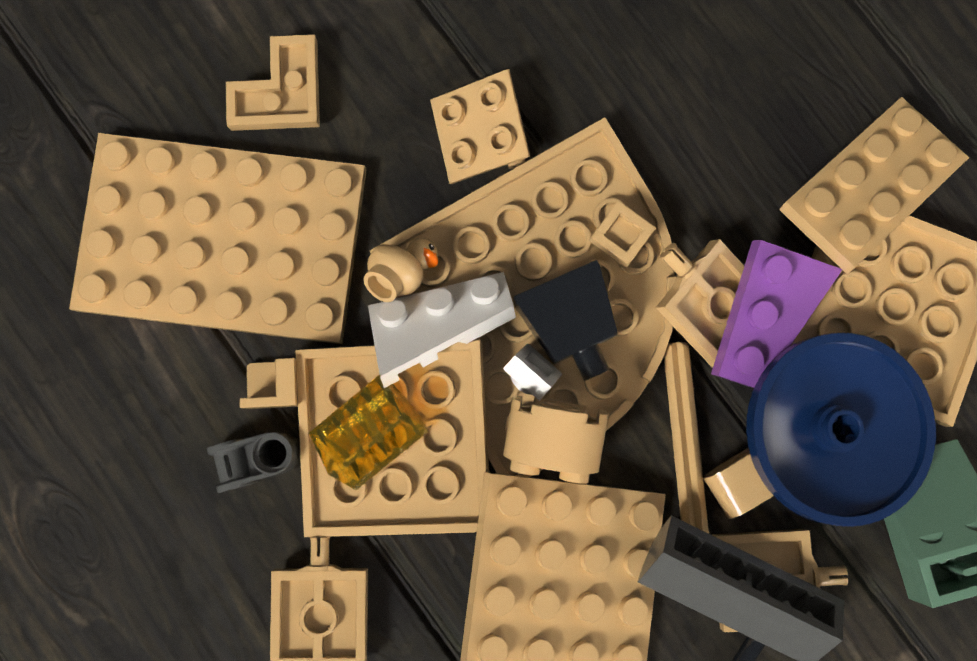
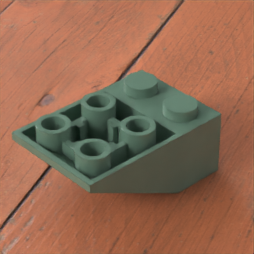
M952 439L935 444V451L928 474L916 494L902 508L884 518L908 599L931 608L977 596V473L958 439Z

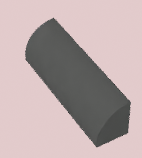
M672 515L657 534L642 566L638 583L797 661H819L843 641L844 600Z

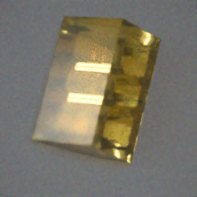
M378 375L310 431L309 435L328 475L357 490L429 432L417 411L394 384L384 388L380 375Z

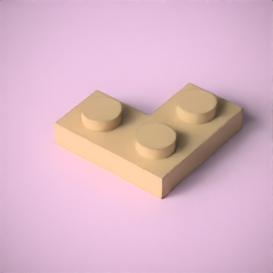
M315 35L270 36L271 80L226 82L227 127L231 131L320 127L318 42Z

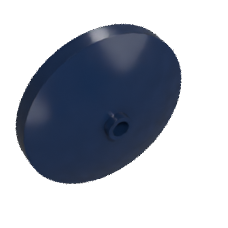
M853 333L824 334L804 339L786 348L762 372L754 387L748 406L746 419L747 441L751 459L758 475L778 501L796 514L809 520L829 525L851 527L867 525L882 520L902 508L916 494L925 480L932 463L936 443V423L931 399L926 387L905 358L886 344L864 335Z

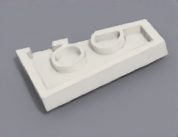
M504 272L396 298L392 302L368 305L379 375L383 387L386 388L399 381L398 374L417 363L425 367L438 360L437 353L457 342L468 344L516 318Z

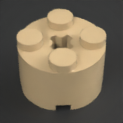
M523 396L512 397L503 453L504 457L511 460L510 470L526 475H539L540 468L560 472L559 479L588 484L590 474L598 473L600 469L609 413L598 409L597 418L586 414L587 406L546 398H542L539 401L534 397L532 406H522Z

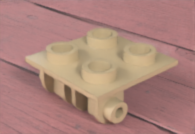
M509 69L430 100L449 184L457 183L508 165L509 169H514L525 163V158L530 157Z

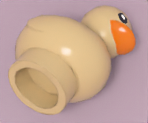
M417 238L409 243L406 250L386 244L376 246L368 258V272L364 276V284L367 290L375 298L383 302H392L397 296L413 293L422 283L423 270L434 268L438 265L436 245L429 239Z

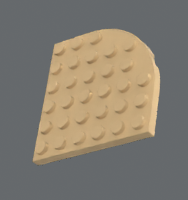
M605 117L380 244L393 245L406 250L409 243L415 239L426 238L436 245L438 265L434 268L423 270V280L420 287L408 295L504 272L513 302L514 296L590 262L598 261L618 334L614 338L599 344L610 369L609 371L584 381L573 356L553 364L515 306L516 318L475 339L482 340L488 459L497 474L522 477L533 476L511 471V460L503 456L512 397L523 396L522 406H532L535 396L520 391L513 384L511 375L504 370V367L527 343L562 373L543 398L587 406L586 414L597 418L598 409L608 412L606 431L634 405V402L640 397L647 384L651 382L666 352L673 326L655 307L672 288L677 277L674 270L660 258V254L666 252L664 249L672 244L671 237L655 199ZM618 200L656 227L627 268L589 241Z

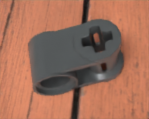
M288 432L264 433L250 438L245 437L206 448L208 455L214 457L220 484L216 486L217 493L255 484L261 479L289 472L295 469L301 462L300 440L294 434ZM276 440L284 444L286 448V458L281 465L274 464L269 457L270 445Z

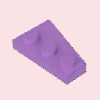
M763 240L752 241L711 375L754 388L768 364L782 351L791 346L842 269Z

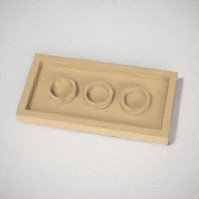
M901 97L790 197L779 210L846 274H849L970 157Z

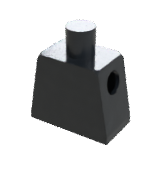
M597 260L514 296L513 304L553 364L573 356L584 381L610 370L599 344L614 338L618 334L603 275Z

